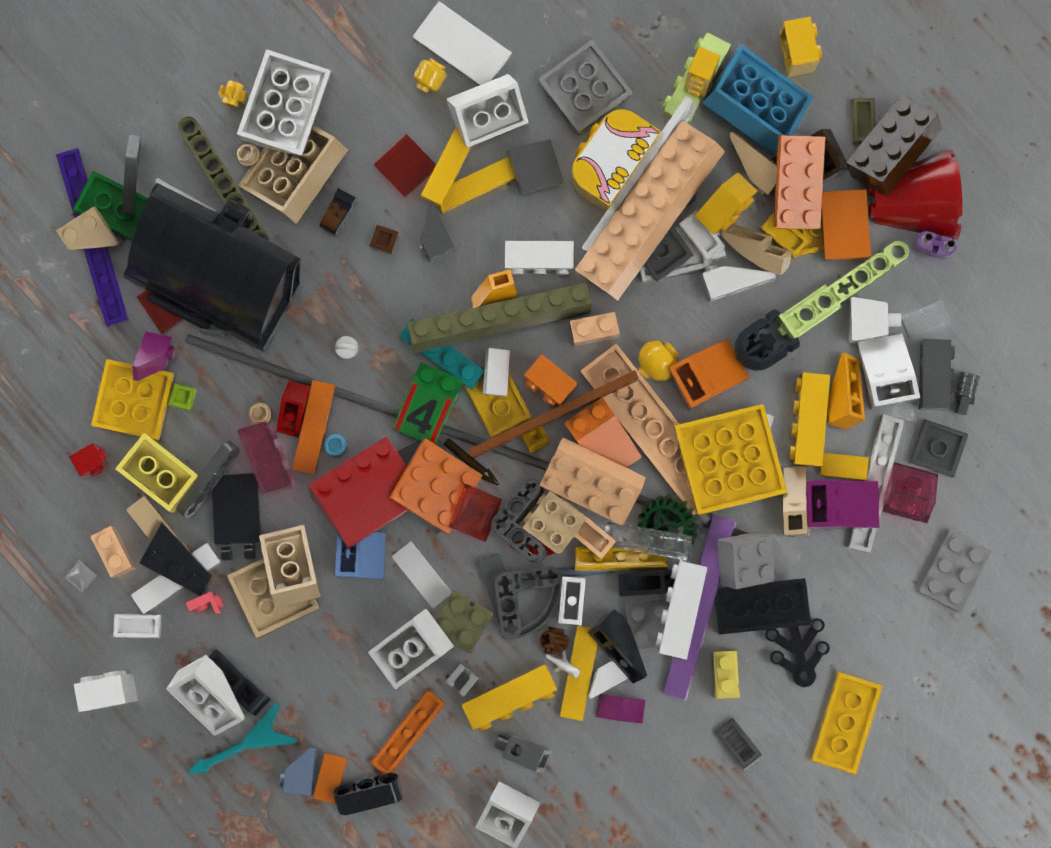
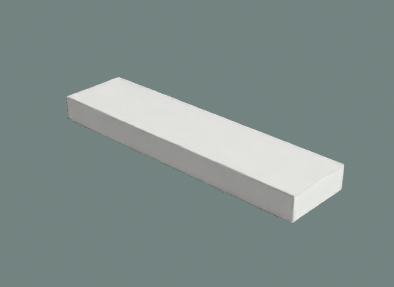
M209 543L191 553L208 571L221 562ZM159 575L131 594L142 613L146 614L184 587Z

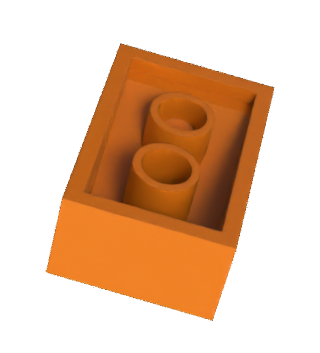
M603 397L564 422L565 428L576 444L628 468L642 458Z

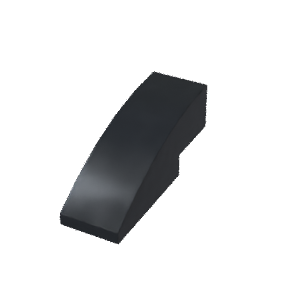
M672 570L618 573L619 595L623 597L667 594L668 587L673 588L675 579L671 578Z
M215 649L209 656L223 671L236 700L250 714L256 716L271 698L218 649Z

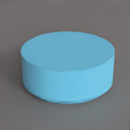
M332 434L325 439L324 449L328 455L340 457L347 450V442L343 436Z

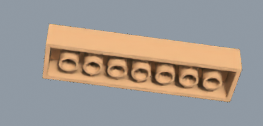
M681 120L577 265L575 271L618 301L725 151L710 137Z

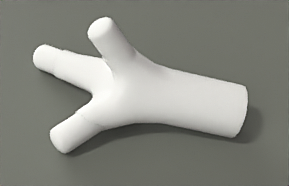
M564 651L561 652V659L549 654L546 655L547 659L558 666L554 668L555 672L565 671L575 678L579 676L580 670L567 661Z

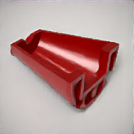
M946 150L916 161L888 196L867 186L868 195L873 196V204H869V215L874 218V224L916 233L928 231L941 235V237L945 236L958 240L962 225L961 223L957 224V222L963 215V198L958 161L952 160L955 157V153L952 150Z

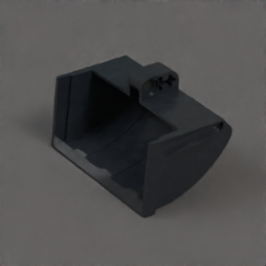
M156 183L136 227L129 251L127 268L123 275L125 279L264 352L301 288V258L250 231L252 211L230 199L219 214Z

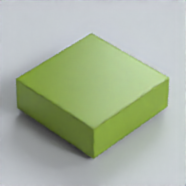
M174 383L168 405L191 411L197 389Z

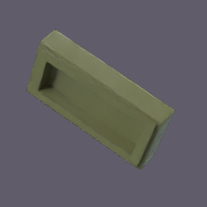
M875 98L851 99L852 144H861L876 126Z

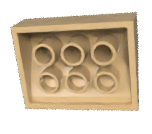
M313 125L302 156L264 148L259 154L257 162L250 167L238 186L280 215L297 224L348 149L334 136Z

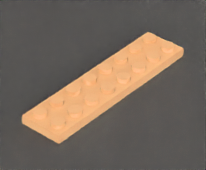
M616 343L583 368L580 373L590 386L596 389L636 370L639 377L637 382L603 397V399L623 428L674 493L680 496L682 502L688 501L686 508H694L693 512H691L694 516L696 509L674 426L680 423Z

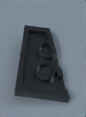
M163 522L139 562L143 566L199 596L202 595L212 577V574L188 551Z

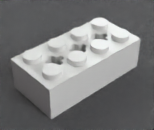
M680 560L678 565H673L671 578L675 579L673 588L668 587L666 601L670 603L668 610L663 609L660 622L664 625L663 633L658 632L655 647L659 648L660 654L687 660L707 572L706 566Z

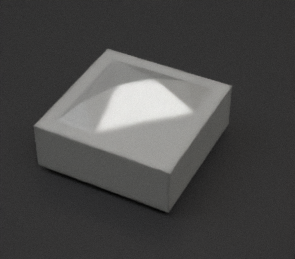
M78 560L64 578L80 592H84L98 574L81 560Z

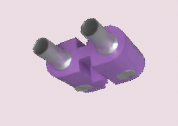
M928 231L920 233L913 242L914 249L917 252L929 254V256L943 260L948 259L957 249L956 242L953 239L945 236L941 237V235Z

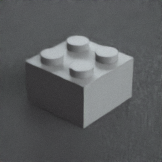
M752 532L718 539L721 585L740 589L775 581L771 535Z

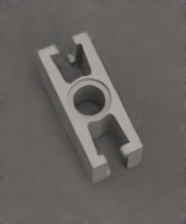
M460 663L446 680V683L464 697L480 677L469 670L463 663Z

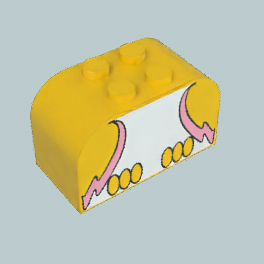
M620 109L607 114L600 124L595 123L589 132L588 141L586 143L582 142L575 152L577 154L572 170V183L575 191L582 198L606 213L661 131L629 110Z

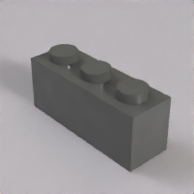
M923 339L920 341L919 410L946 411L950 409V405L954 404V392L951 391V382H954L955 372L954 369H951V360H954L955 347L951 346V340Z

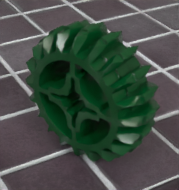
M668 494L665 497L660 495L656 497V500L651 499L648 501V505L643 506L642 510L644 513L638 516L642 521L637 526L643 528L639 532V536H645L646 538L643 544L648 542L651 544L649 551H653L656 548L657 555H661L664 551L666 557H670L672 554L678 556L681 552L685 553L688 551V547L694 545L693 539H696L699 535L695 530L699 529L700 525L694 523L698 516L691 515L694 508H686L688 501L680 503V496L672 499L671 494ZM658 511V524L654 526V516ZM665 524L674 525L671 529L670 527L667 528V526L662 527ZM680 526H683V535L679 541L678 529Z

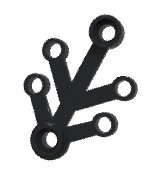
M819 618L812 620V625H810L802 640L799 626L789 627L792 642L780 635L777 629L765 631V638L768 641L777 643L795 655L797 665L784 658V654L777 650L770 654V661L773 664H779L793 673V680L800 687H809L815 682L816 672L814 669L822 656L826 655L830 650L827 642H817L815 652L806 663V650L817 633L821 632L825 627L824 621ZM815 621H819L821 623V628L819 630H816L813 627V623ZM770 630L776 632V637L774 639H770L768 637V632ZM822 643L826 645V651L823 653L818 650V646ZM775 653H779L781 655V660L779 662H775L773 660V655ZM803 671L809 674L807 680H802L800 677Z

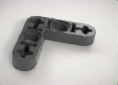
M129 134L124 168L123 215L134 216L137 167L140 157L141 135Z
M527 479L491 521V527L497 535L532 563H540L546 557V548L519 524L536 505L539 498L543 495L544 489L539 486L540 483L536 479ZM530 487L536 489L534 494L528 490ZM522 495H524V497L527 498L529 501L526 502L522 498ZM521 502L523 504L522 510L518 513H513V505ZM509 513L514 519L511 520L506 514ZM503 522L507 526L503 529L499 526V523ZM518 533H523L524 540L519 544H515L513 542L514 536ZM530 544L534 549L538 550V555L532 554L526 547Z

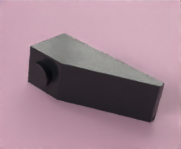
M616 609L604 614L588 633L633 684L644 679L647 673L630 625Z

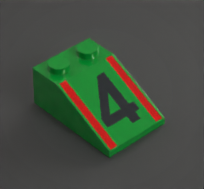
M421 362L392 430L419 442L427 439L436 445L462 390L463 380Z

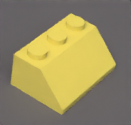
M146 433L142 434L115 468L171 513L177 510V505L199 476Z

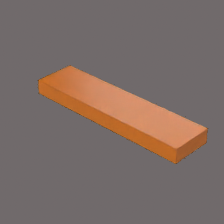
M312 380L293 470L316 474L336 387L334 384Z
M427 689L371 761V764L383 774L393 772L446 703Z

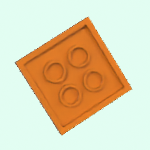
M423 439L389 499L441 532L449 534L483 475L434 443Z

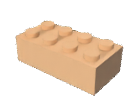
M562 437L539 486L623 526L643 488L646 477Z

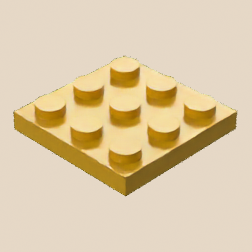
M106 359L91 426L139 437L146 433L153 440L159 441L175 374L159 371L144 379L134 381L133 364Z

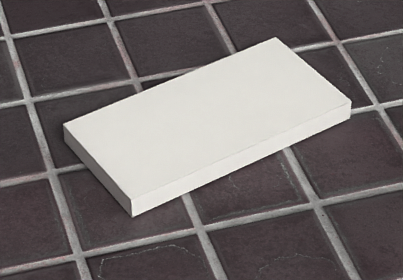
M438 1L412 36L415 41L477 85L492 81L512 55V52L440 1Z

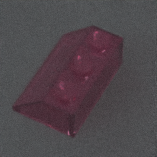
M267 422L238 429L237 432L262 495L271 497L293 488L292 482L295 479L291 469H286L283 461L286 460V456L282 447H277L275 439L278 436L274 426L269 427Z

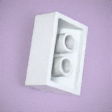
M509 74L447 98L452 119L467 148L529 123L518 83Z

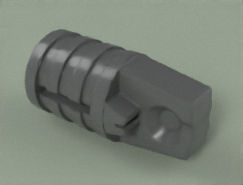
M960 372L959 384L954 396V400L958 401L956 413L966 415L969 404L974 405L980 376Z

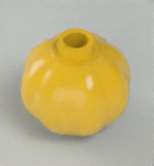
M660 340L649 341L639 352L638 358L641 367L638 370L646 380L649 377L657 381L669 380L672 378L669 367L678 363L676 358L679 356V353L669 341L665 344Z

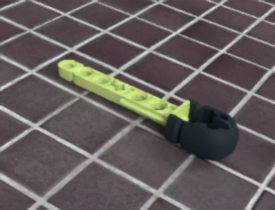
M895 241L884 248L881 253L875 254L827 287L825 284L783 314L776 309L767 313L765 319L760 318L738 335L734 349L738 361L745 368L758 371L767 369L786 357L787 352H793L800 347L798 337L842 308L841 303L889 271L890 267L894 268L900 264L909 254L908 246L902 241ZM895 246L901 247L904 253L903 257H894L892 248ZM875 259H882L885 262L884 270L874 268L873 262ZM856 272H864L867 275V281L859 283L855 279ZM851 281L852 286L846 290L847 295L845 293H838L839 284L844 287ZM822 296L829 298L830 307L822 308L818 303V299ZM802 309L810 310L812 313L811 320H802L800 311ZM773 321L779 326L777 330L781 336L785 335L788 339L775 352L773 351V344L777 340L772 333H761L759 335L760 339L757 342L754 341L759 331L770 327ZM764 350H770L765 356L763 355Z

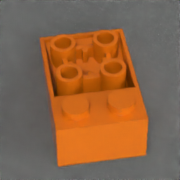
M728 338L669 367L672 380L689 411L750 378L744 366L738 361L734 348Z

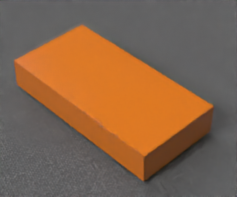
M324 753L313 799L336 804L333 790L341 785L348 758Z

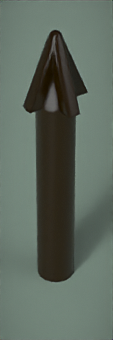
M450 438L444 442L443 445L469 467L482 474L481 479L499 485L490 469L487 470Z

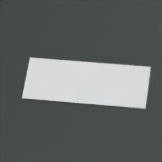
M412 541L392 556L432 608L452 594V591Z

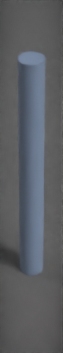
M575 567L557 568L561 573V577L615 573V571H575ZM549 570L548 574L541 576V571H536L538 579L558 578L557 574H553L552 570ZM530 573L522 576L523 581L535 580L534 576Z

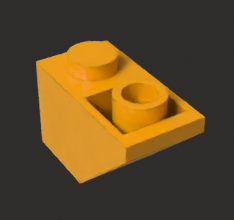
M511 270L488 275L471 297L473 308L518 298Z

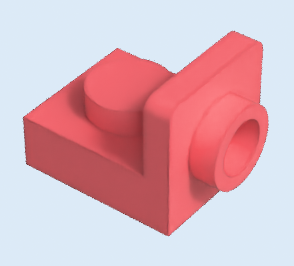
M210 591L185 603L189 611L195 610L196 613L208 609V604L211 603L215 613L220 614L223 612L221 607L224 606L220 595H215L214 591Z

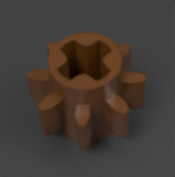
M548 627V631L542 633L540 644L545 648V654L560 656L561 651L567 649L569 638L564 634L565 629Z

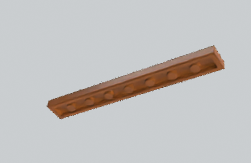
M634 370L472 447L468 451L474 459L593 403L601 397H605L637 382L639 379L637 372Z

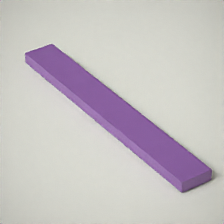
M716 515L712 517L699 564L706 566L707 572L687 660L673 657L663 691L664 694L687 700L720 583L718 539L732 537L737 521Z

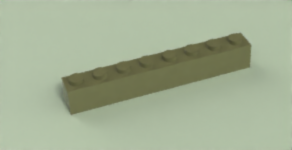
M586 282L409 322L408 335L414 354L589 314L592 309V300Z

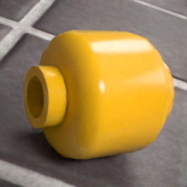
M432 58L422 60L413 75L414 80L418 82L416 87L426 93L429 90L438 91L447 77V73L444 71L446 67Z

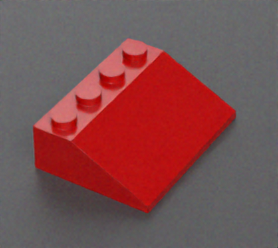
M384 437L308 484L310 497L345 545L350 548L408 511L389 499L407 466L387 437Z

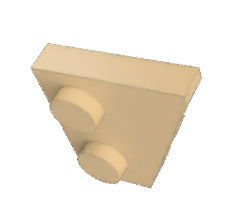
M96 206L56 230L68 250L109 247L120 243Z

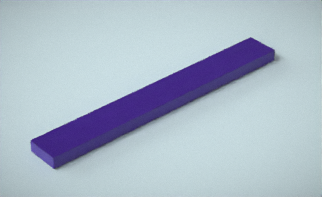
M78 148L56 154L72 210L88 182ZM73 212L74 218L80 216ZM108 247L84 249L106 326L109 327L129 321Z

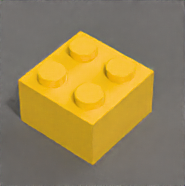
M811 16L784 21L780 29L779 37L788 77L814 72L822 58L821 46L816 45L815 37L818 36L816 23H812Z
M737 172L717 189L695 217L714 235L720 230L725 232L741 217L740 214L747 210L755 201L752 197L756 194L757 190Z

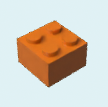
M543 354L539 356L524 374L525 386L532 393L536 394L539 392L543 395V401L552 409L555 406L563 405L577 389L578 383Z

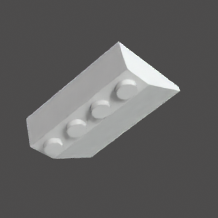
M266 49L237 132L238 138L241 141L259 147L302 156L331 70Z

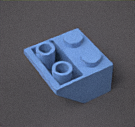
M374 532L350 548L345 545L337 534L335 576L383 579L386 533Z

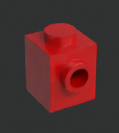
M95 443L69 456L79 476L83 478L89 475L94 477L104 471L103 467L108 465L106 461L108 455L102 446L98 447Z

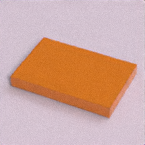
M866 189L822 192L821 218L824 261L871 258Z

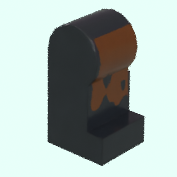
M338 188L319 227L337 235L358 202L356 197Z

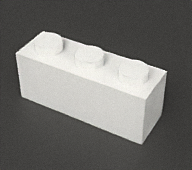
M505 241V271L510 269L512 275L516 276L523 275V272H532V275L536 276L546 275V272H555V275L558 276L569 275V272H573L574 241Z

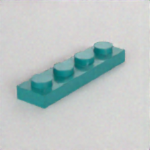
M407 324L399 337L411 346ZM450 345L420 352L450 375L462 379L463 384L470 390H473L484 375L482 368Z

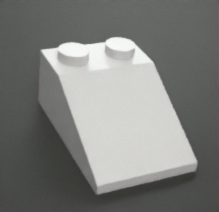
M207 655L178 670L166 688L214 736L240 723L245 718L223 671Z

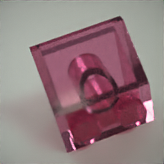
M894 462L882 511L927 524L936 504L938 474Z

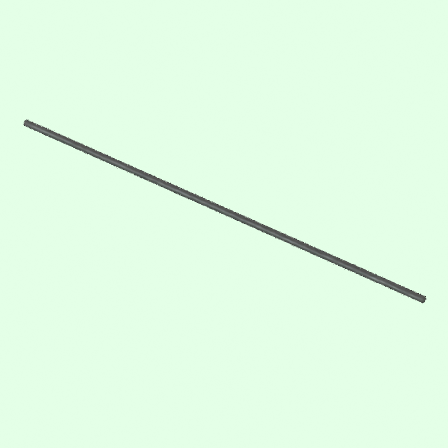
M190 334L187 335L185 343L307 386H311L312 380H316ZM335 387L334 396L396 418L399 414L400 409ZM446 425L441 433L475 446L487 441ZM505 446L492 450V452L545 471L550 463ZM639 494L636 503L645 506L648 505V501L652 498ZM699 515L694 523L710 528L712 520ZM735 528L733 536L747 534V532Z

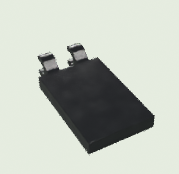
M258 473L223 475L212 490L214 544L221 545V560L223 561L233 560L232 544L244 543V558L256 559L255 543L260 542L259 535H261Z

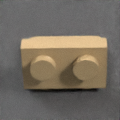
M549 491L548 494L544 493L536 503L539 506L534 513L530 511L525 517L523 529L555 553L561 554L586 519L584 515Z

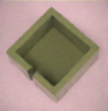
M453 590L436 622L451 643L471 654L494 613L475 603L474 607L471 606L472 600Z

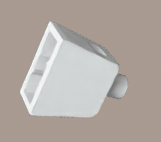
M851 297L848 300L849 343L886 337L889 333V327H901V313H888L887 302Z

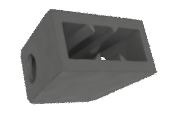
M499 735L494 744V748L504 751V758L535 772H543L551 753L549 749L514 735L510 739ZM518 746L522 749L520 755L516 753Z

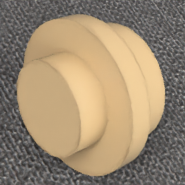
M253 144L241 145L237 150L238 161L244 166L255 164L259 158L258 148Z
M255 403L250 407L248 415L252 423L261 426L270 421L272 412L265 403Z

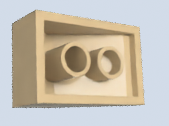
M301 525L259 535L275 608L321 597L305 526Z

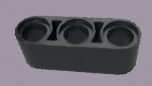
M392 772L342 784L333 790L336 806L341 815H350L401 801L404 797L399 776Z

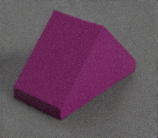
M599 694L596 717L643 723L645 700Z

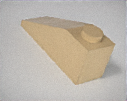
M731 132L729 135L750 181L755 184L754 188L763 196L766 194L774 195L776 191L777 163L741 135Z

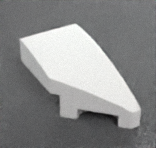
M613 660L601 666L593 673L591 689L587 695L589 700L628 679Z

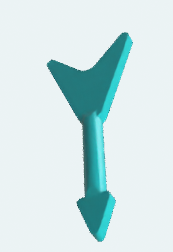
M275 703L242 741L205 760L201 758L191 768L189 774L208 772L210 767L245 749L297 743V738L280 734L273 730V724L280 704Z

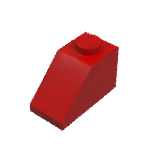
M293 381L288 382L281 397L276 432L299 437L311 386Z

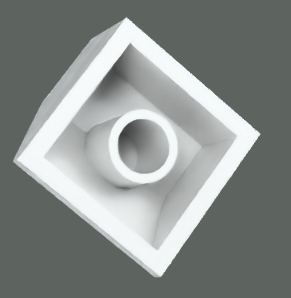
M499 781L475 828L513 848H517L532 822L540 802Z

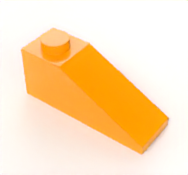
M842 353L840 356L827 407L829 424L843 430L865 421L860 359L847 353Z

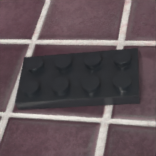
M807 578L768 582L740 589L723 587L717 590L715 605L719 635L812 625Z

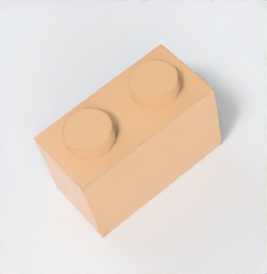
M615 312L571 320L569 324L574 347L619 338L620 334Z
M109 526L90 536L111 578H118L136 568L116 527Z

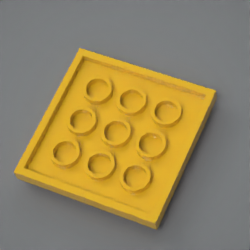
M764 404L674 426L697 516L788 493Z

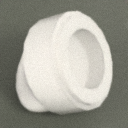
M343 336L336 342L335 350L342 359H352L358 353V344L352 337Z

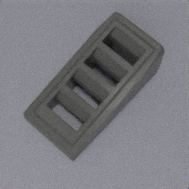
M734 718L715 732L745 771L764 757ZM736 728L737 731L726 739L724 737L729 731ZM740 735L743 737L734 746H731L730 743ZM747 743L749 746L738 754L736 751ZM753 750L755 754L744 762L742 758Z

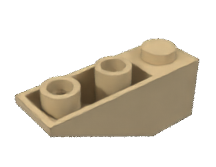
M807 467L783 468V478L788 492L783 494L784 535L787 537L810 536L807 521Z

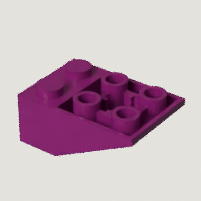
M806 481L807 521L810 530L880 528L878 481Z

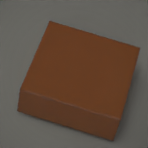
M377 225L370 247L392 254L399 232Z

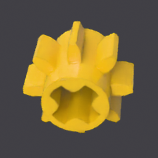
M228 81L227 86L221 85L218 93L219 97L223 98L221 103L232 108H238L239 103L245 105L248 95L246 94L247 92L243 91L245 86L234 81Z

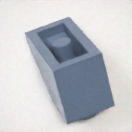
M317 747L308 749L285 769V773H281L280 787H283V793L313 794Z

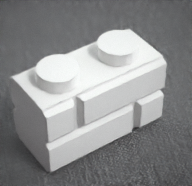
M562 576L558 623L582 625L586 578Z

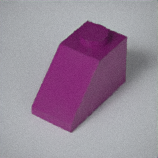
M145 331L132 365L134 381H139L167 368L169 360L174 359L176 350L172 346V337Z

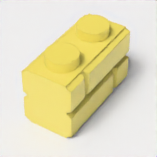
M737 651L712 652L714 698H740Z

